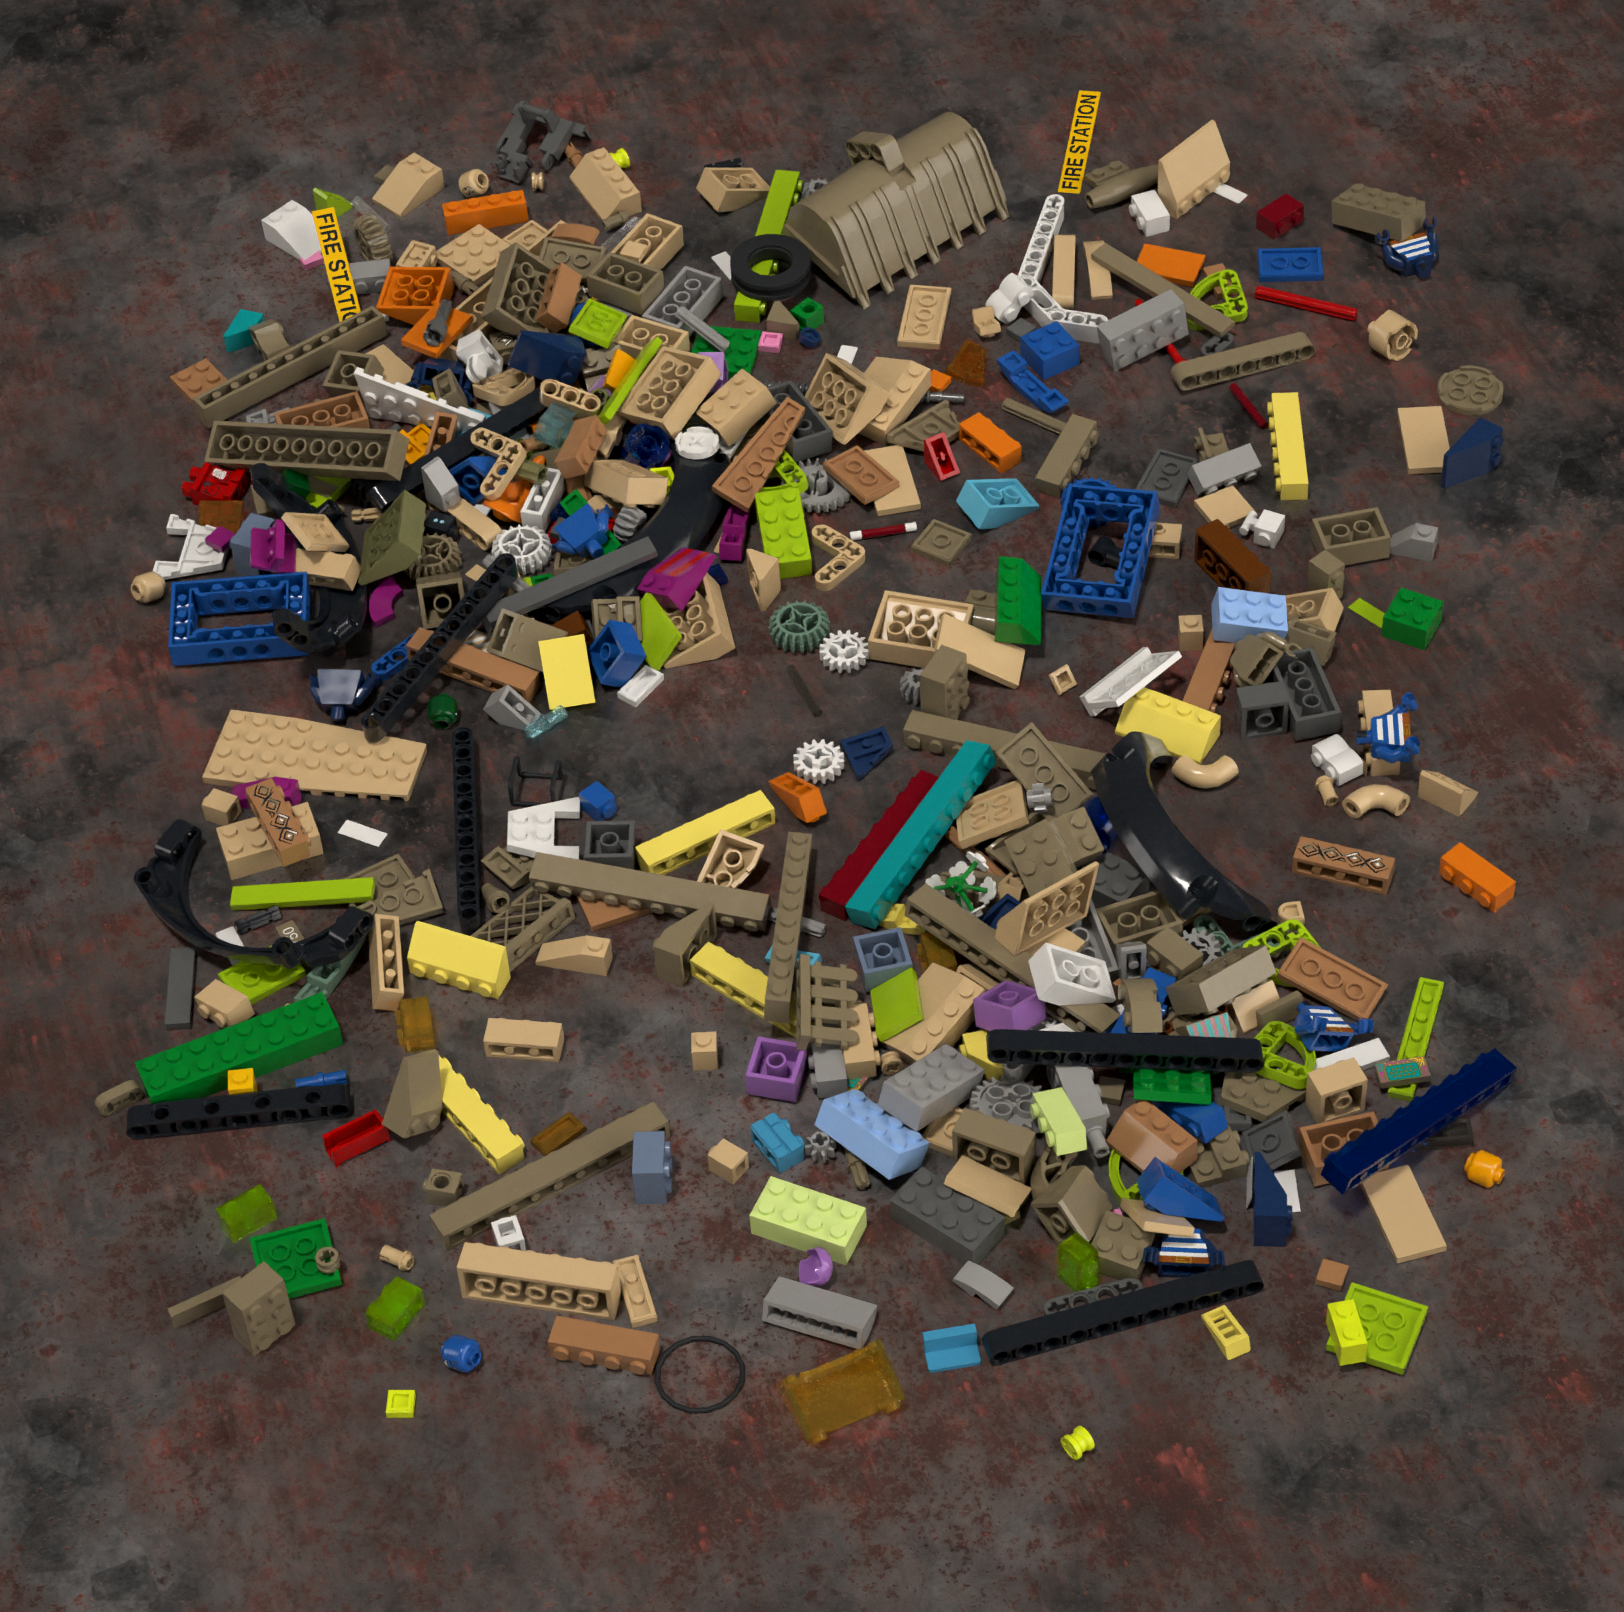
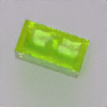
M261 1184L215 1208L219 1225L232 1244L277 1219L273 1200Z
M1075 1232L1057 1246V1277L1074 1292L1093 1288L1098 1282V1250L1078 1232Z
M396 1276L391 1283H388L383 1288L379 1298L368 1306L365 1314L369 1329L395 1341L425 1305L422 1289Z

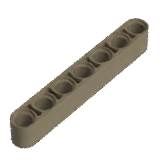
M1297 332L1179 362L1172 367L1171 375L1179 388L1187 391L1310 359L1316 350L1304 332Z

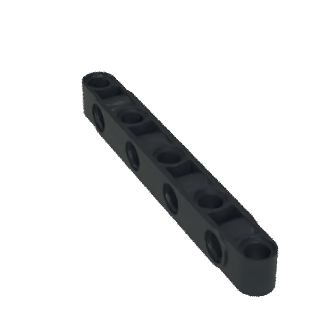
M344 1084L306 1086L132 1106L127 1110L126 1134L132 1139H147L341 1118L349 1115L351 1112L350 1088Z

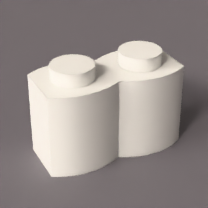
M1010 273L1002 281L999 289L989 297L985 306H992L994 315L998 320L1009 324L1017 317L1020 309L1030 301L1034 291L1021 277Z
M1338 734L1312 745L1311 759L1314 765L1324 770L1325 775L1333 779V782L1338 786L1363 774V761Z

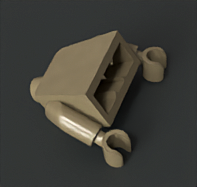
M1273 632L1258 633L1256 636L1247 634L1243 640L1236 642L1235 652L1230 658V662L1234 667V682L1239 687L1262 684L1283 655V649L1295 660L1299 658L1292 654L1293 650L1298 648L1303 651V649L1296 643L1288 644L1286 639Z

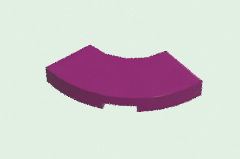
M392 577L382 582L370 597L369 614L375 628L395 618L393 605L397 599L403 596L402 589Z

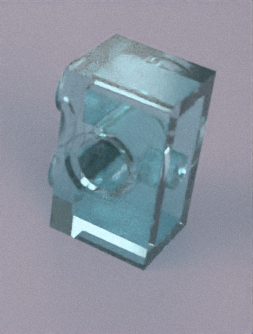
M552 402L539 419L533 437L557 448L561 442L565 441L575 422L576 412Z

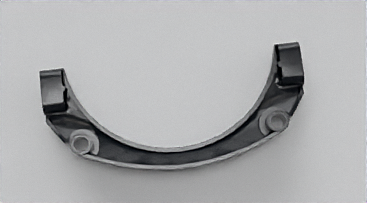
M257 463L251 467L253 489L281 520L285 512L325 514L350 546L345 552L333 553L341 555L351 554L361 565L351 533L339 506L333 500H326L318 508L313 505L311 506L307 500L288 490L285 478L269 465ZM285 523V526L288 528V530L291 532V534L294 535L293 532L289 529V527H288V526L286 525V523ZM295 536V540L299 544L300 548L305 549L301 542ZM358 577L353 591L318 586L320 610L315 620L304 621L299 615L294 614L288 609L274 610L272 620L275 634L293 648L308 654L329 650L335 645V640L344 644L357 634L363 626L367 612L366 584L360 585Z
M1129 732L1111 749L1113 754L1106 753L1093 767L1091 773L1098 796L1112 826L1140 868L1173 906L1174 910L1184 919H1189L1200 907H1204L1219 915L1237 920L1243 930L1255 935L1277 926V922L1267 906L1229 880L1203 857L1181 833L1164 810L1153 789L1149 774V767L1162 768L1167 764L1170 765L1173 761V757L1163 741L1147 733Z
M182 819L175 820L155 845L154 852L156 856L149 860L146 867L138 869L133 878L152 909L178 935L206 951L247 963L282 966L286 969L297 966L301 960L305 961L308 967L332 964L346 958L359 945L374 923V916L371 913L357 906H350L341 917L339 916L336 919L335 924L322 932L298 942H292L288 937H280L274 941L272 947L253 948L231 944L217 938L199 924L190 905L188 895L189 872L202 834L199 828Z

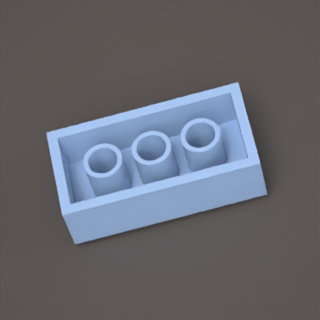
M856 1089L824 1099L814 1124L889 1180L921 1168L930 1144L920 1133L911 1130L903 1122L868 1099L863 1092Z

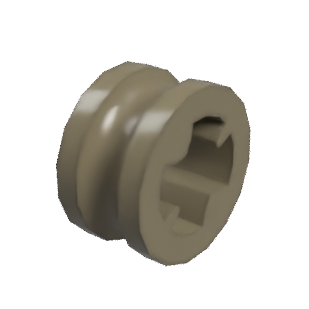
M323 1247L315 1255L317 1268L322 1273H332L340 1266L338 1252L333 1247ZM330 1257L331 1261L326 1263L324 1259Z

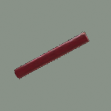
M1232 383L1229 386L1230 391L1259 427L1266 429L1268 422L1238 385Z

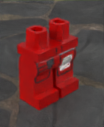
M205 462L202 468H191L189 478L194 483L184 481L181 489L183 496L192 497L194 505L201 504L215 509L234 512L240 497L243 496L249 485L247 470L238 467L236 471L228 470Z

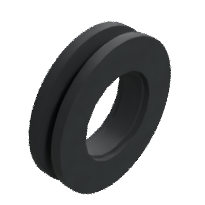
M765 234L747 239L735 248L730 258L731 280L734 287L744 296L754 300L779 301L790 298L801 292L808 285L811 278L810 254L807 248L800 241L785 235ZM765 260H780L791 266L783 273L770 276L760 275L751 270L755 264Z

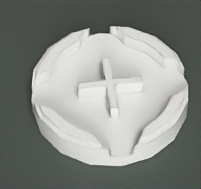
M691 427L683 434L680 432L675 438L676 451L679 455L688 459H704L717 452L719 449V437L709 428Z

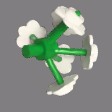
M968 851L966 857L972 863L971 866H967L964 861H959L955 867L949 869L951 876L947 878L946 884L941 881L937 874L926 879L925 883L938 890L944 896V890L949 889L955 895V900L951 901L956 902L960 907L979 918L983 915L981 910L990 903V900L995 898L997 892L996 882L987 876L980 887L973 885L976 881V877L973 875L974 869L980 868L985 872L989 867L985 864L987 861L981 854L977 852L973 854ZM967 890L980 892L978 898L984 905L974 909L973 903L969 901L965 894Z

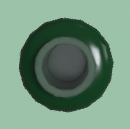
M444 693L432 697L428 702L427 720L437 729L450 728L457 721L458 703L454 698Z

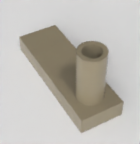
M238 1276L168 1308L170 1322L174 1330L225 1307L223 1292L239 1281L241 1277Z

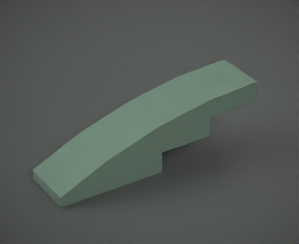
M368 933L359 945L343 960L314 967L307 975L308 983L294 997V1002L323 992L327 1000L356 958Z

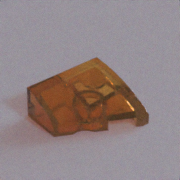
M967 338L958 350L956 357L946 368L944 374L951 376L952 379L959 382L983 387L985 383L984 371L986 363L984 359L986 357V349Z
M199 501L198 525L205 527L207 524L216 528L221 526L236 534L242 524L244 502Z

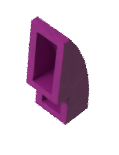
M729 506L722 525L723 534L719 542L720 560L742 561L748 536L751 509L747 513L738 507Z

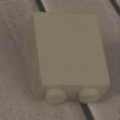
M461 572L416 578L423 628L439 627L464 597Z
M1086 1165L1071 1166L1030 1204L1058 1246L1086 1245L1089 1243L1098 1230L1106 1211H1111L1113 1208L1108 1200L1107 1193L1100 1188L1094 1179V1173Z

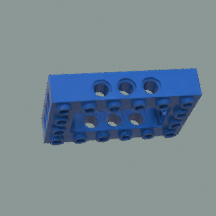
M1069 484L1041 591L1044 610L1134 618L1160 511L1157 491ZM1090 520L1129 523L1127 534L1124 533L1123 550L1119 553L1120 562L1118 570L1114 573L1116 584L1104 583V581H1082L1078 578L1075 580Z
M307 571L172 582L168 643L172 665L180 666L309 655L293 648L279 638L274 632L273 622L266 625L251 626V624H247V626L242 627L224 626V628L197 629L198 615L285 608L299 615L304 621H310L311 590Z

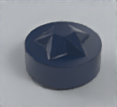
M810 327L803 328L798 336L799 341L810 348L817 347L821 340L818 331Z

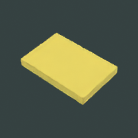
M584 634L538 641L549 710L595 703Z

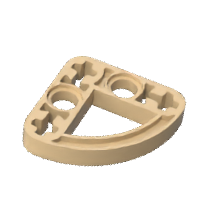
M512 368L473 383L472 387L475 397L499 406H505L531 393L535 389V379L532 375Z

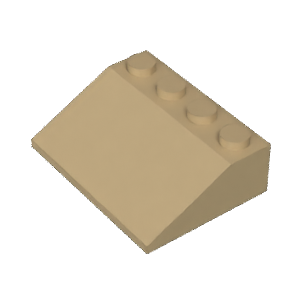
M1214 120L1209 121L1158 160V196L1170 216L1175 219L1187 213L1190 208L1200 203L1203 198L1214 192L1222 183L1227 182L1230 177V161Z
M663 346L616 412L658 436L675 440L719 379L721 373L711 357Z
M826 353L806 392L805 398L832 429V437L841 444L846 445L881 412L890 392L848 361Z
M876 357L864 374L887 389L890 394L881 412L859 434L887 446L889 444L886 441L887 434L905 422L932 385L931 369L912 360Z
M708 573L705 574L683 611L662 607L682 635V638L663 664L666 669L714 660L735 649L720 586Z
M885 590L868 639L869 659L925 668L934 656L933 652L942 615L945 613L971 625L974 604Z
M1095 861L1022 901L998 921L995 939L1016 956L1061 931L1063 928L1086 917L1099 863Z
M932 963L918 979L924 1019L884 1042L877 1038V1043L889 1051L898 1052L901 1059L909 1065H912L944 1044L953 1047L962 1034L975 1021L973 999L986 992L983 987L962 974Z

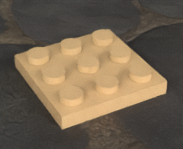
M478 224L435 251V255L438 256V264L443 267H450L451 272L458 271L464 277L472 279L477 286L494 275L500 252L510 245Z
M1018 780L971 797L956 818L958 841L962 849L974 847L982 841L997 838L1003 833L1021 829L1029 824L1025 790Z

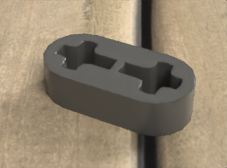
M1227 332L1221 338L1216 335L1201 347V357L1233 349V335Z

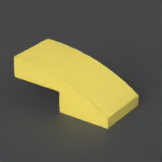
M893 904L885 918L879 923V926L887 929L901 927L902 932L906 934L923 935L925 931L924 928L905 916L906 906L904 904Z

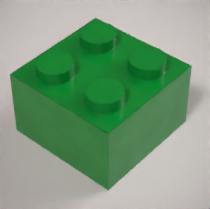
M1401 587L1383 616L1381 636L1425 650L1442 621L1444 601Z

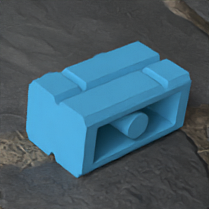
M773 1112L764 1117L763 1120H759L751 1125V1140L779 1173H783L790 1169L792 1165L795 1166L805 1159V1143L799 1135L795 1136L791 1132V1126L785 1118L780 1119Z

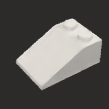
M291 200L261 220L265 239L298 260L299 257L306 260L317 251L322 253L313 216L305 207Z
M1045 943L1028 961L1039 1000L1055 1005L1112 1003L1116 1000L1107 965L1103 960Z

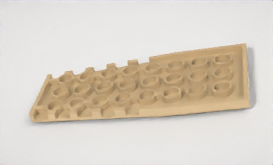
M230 710L202 778L206 784L234 787L235 785L276 776L298 780L300 790L311 791V795L322 796L323 792H334L335 797H344L345 793L358 794V798L367 799V795L381 796V800H390V797L393 796L404 797V801H409L427 754V746L425 743L385 736L379 742L372 743L367 741L364 732L293 717Z

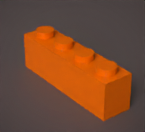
M523 190L442 204L448 236L466 233L478 224L489 229L529 222Z

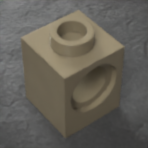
M432 1168L429 1178H425L423 1184V1193H426L428 1204L446 1207L460 1199L464 1191L462 1173Z

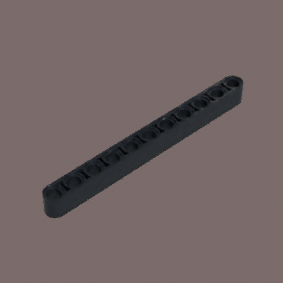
M539 387L404 468L400 481L384 480L373 487L367 496L380 513H383L404 490L415 495L424 489L421 467L435 457L441 458L447 469L450 470L469 457H478L484 452L478 450L470 440L474 430L486 428L509 438L554 411V409L546 407L540 402Z
M500 554L364 714L361 724L367 741L372 743L379 742L388 734L518 577L516 559L512 554Z
M462 726L452 732L457 911L461 932L464 935L471 936L482 927L476 753L472 730Z
M994 1029L986 1035L987 1057L989 1061L1000 1064L1245 1073L1258 1072L1264 1067L1262 1044L1259 1040L1253 1038Z
M1252 1260L1241 1261L998 1328L984 1334L982 1343L992 1365H1002L1248 1297L1260 1292L1264 1288V1282Z

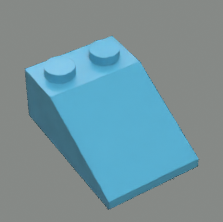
M1017 478L966 480L956 500L963 512L970 517L974 525L979 529L998 528L1032 513L1040 507Z

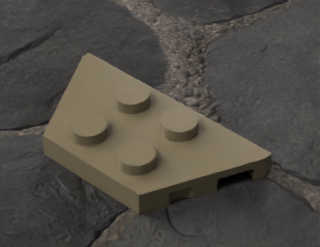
M945 399L888 433L886 441L924 452V440L939 433L945 432L948 443L959 437L960 422L956 420L955 413L951 412L949 402Z

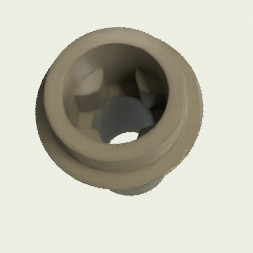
M490 883L482 886L481 894L490 911L502 913L508 909L510 898L505 891L494 887Z

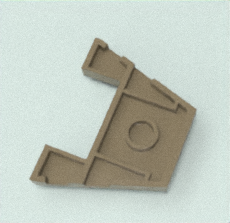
M1225 1072L1220 1105L1227 1106L1237 1112L1264 1122L1288 1110L1289 1105L1296 1101L1301 1102L1306 1099V1088L1295 1089L1287 1087L1275 1080H1269L1257 1075L1255 1072Z

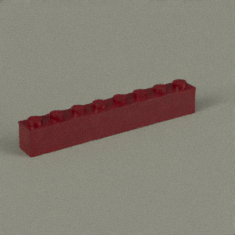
M920 770L915 777L909 780L908 786L897 795L893 805L884 811L883 817L872 826L867 837L861 839L854 853L848 855L842 868L835 871L829 884L822 887L819 893L821 911L843 921L848 919L849 916L845 905L939 777Z

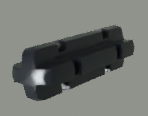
M735 158L733 161L714 163L715 165H712V163L704 165V168H744L742 158Z
M277 905L267 908L268 911L261 910L246 916L247 919L245 920L243 918L234 922L235 929L238 934L248 932L249 928L253 930L270 923L269 920L271 919L272 921L281 918L280 909Z

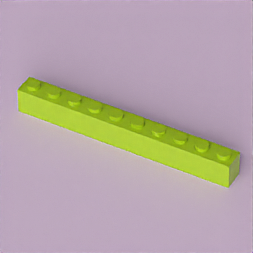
M775 170L755 236L765 234L783 235V225L787 223L789 210L799 202V193L803 192L804 182L800 180V172ZM779 260L761 261L755 264L751 270L760 275H775V273L779 272ZM738 291L734 303L735 321L760 323L762 315L766 314L767 302L751 299Z

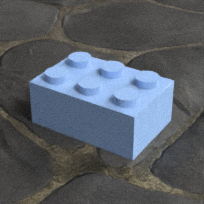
M1218 587L1211 604L1213 640L1236 643L1239 640H1243L1247 634L1256 636L1258 633L1273 632L1285 639L1288 633L1286 596Z

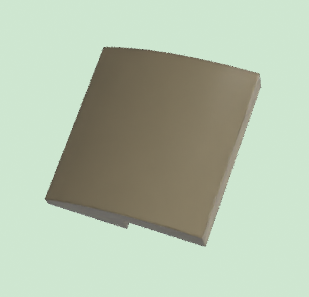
M639 596L593 599L591 601L594 640L609 620L631 623L639 641H643Z
M497 846L481 860V863L511 889H515L530 882L529 875L535 858L508 852L507 846L503 849Z

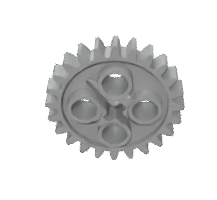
M1001 1075L999 1081L991 1077V1083L983 1081L982 1086L977 1085L976 1091H972L969 1109L978 1110L990 1117L1001 1118L1008 1123L1020 1127L1024 1126L1031 1131L1040 1133L1037 1119H1033L1031 1116L1030 1104H1033V1093L1042 1092V1086L1034 1087L1033 1080L1025 1083L1024 1077H1021L1019 1081L1015 1080V1077H1010V1080H1006L1003 1075Z

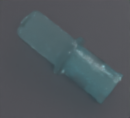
M559 705L549 713L541 714L538 720L524 728L526 736L533 739L546 730L551 731L554 725L568 718L567 711L563 706Z

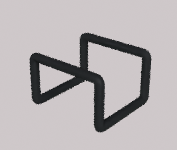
M515 756L508 782L510 803L514 806L526 807L546 804L514 800L512 786L516 770L520 777L552 779L550 796L551 802H555L554 788L556 779L563 778L561 759L556 760L553 774L522 772L520 758Z

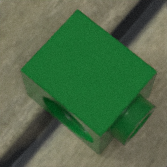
M808 297L791 310V315L799 323V331L805 327L816 329L824 323L823 306Z

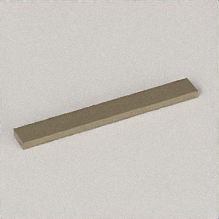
M1104 243L1091 254L1093 261L1152 297L1172 289L1184 303L1186 317L1221 338L1235 326V321L1107 243Z

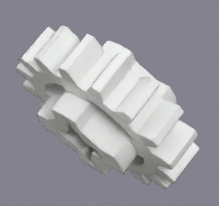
M839 630L838 635L830 633V639L823 638V644H820L819 651L820 660L823 661L824 667H830V671L836 668L838 673H841L843 670L851 673V668L859 670V664L866 665V659H869L868 643H866L865 637L859 638L858 632L851 635L850 630H847L846 634H842L841 630Z
M814 739L811 745L805 742L803 743L804 749L797 748V754L793 755L794 771H797V776H804L805 781L812 779L813 784H816L818 780H821L823 784L826 783V779L834 781V775L840 776L841 769H844V753L840 751L839 746L834 747V742L832 741L825 744V739H822L820 743H817Z

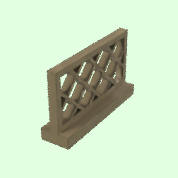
M531 886L510 903L506 911L498 913L473 933L471 937L478 939L488 938V942H492V938L504 936V941L492 943L506 947L509 970L511 972L538 950L543 943L549 941L576 918L570 900L566 898L559 900L546 892L537 891ZM534 895L540 898V901L527 902ZM553 906L548 911L543 912L544 907ZM539 908V912L527 914V909ZM522 910V915L510 916L514 911ZM535 920L532 924L526 926V921ZM522 922L520 927L509 928L510 923ZM505 924V929L493 930L497 925ZM518 934L515 938L509 940V935Z

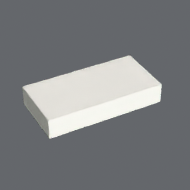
M645 665L617 692L618 698L637 707L664 680V674Z

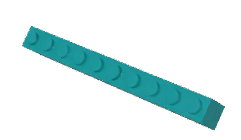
M970 740L965 741L845 905L851 923L876 929L881 920L885 918L891 906L897 901L906 886L909 885L913 876L922 867L929 854L934 850L942 836L945 835L950 825L958 817L963 807L994 767L996 759L990 745Z

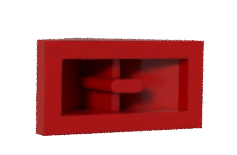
M945 432L924 440V463L939 481L960 473Z

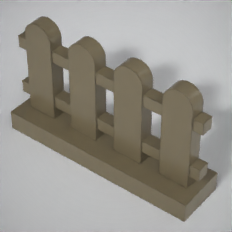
M800 954L796 966V1050L806 1051L809 1042H815V1046L821 1047L822 1043L840 1045V1049H847V1046H854L857 1043L858 1033L847 1029V1025H855L858 1019V1013L855 1010L847 1009V1005H854L858 998L855 990L847 989V985H853L857 980L858 975L855 970L847 969L844 964H840L838 968L821 966V962L815 961L814 965H811L810 955ZM821 982L839 984V988L821 986ZM822 1002L839 1004L840 1008L822 1006ZM822 1023L839 1024L840 1028L824 1027Z

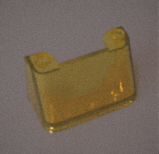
M881 1339L867 1344L868 1346L860 1350H854L846 1356L812 1370L803 1371L797 1377L795 1374L785 1377L777 1384L780 1395L806 1442L811 1440L812 1444L819 1443L827 1439V1433L882 1410H885L886 1414L901 1408L899 1403L904 1401L906 1397Z

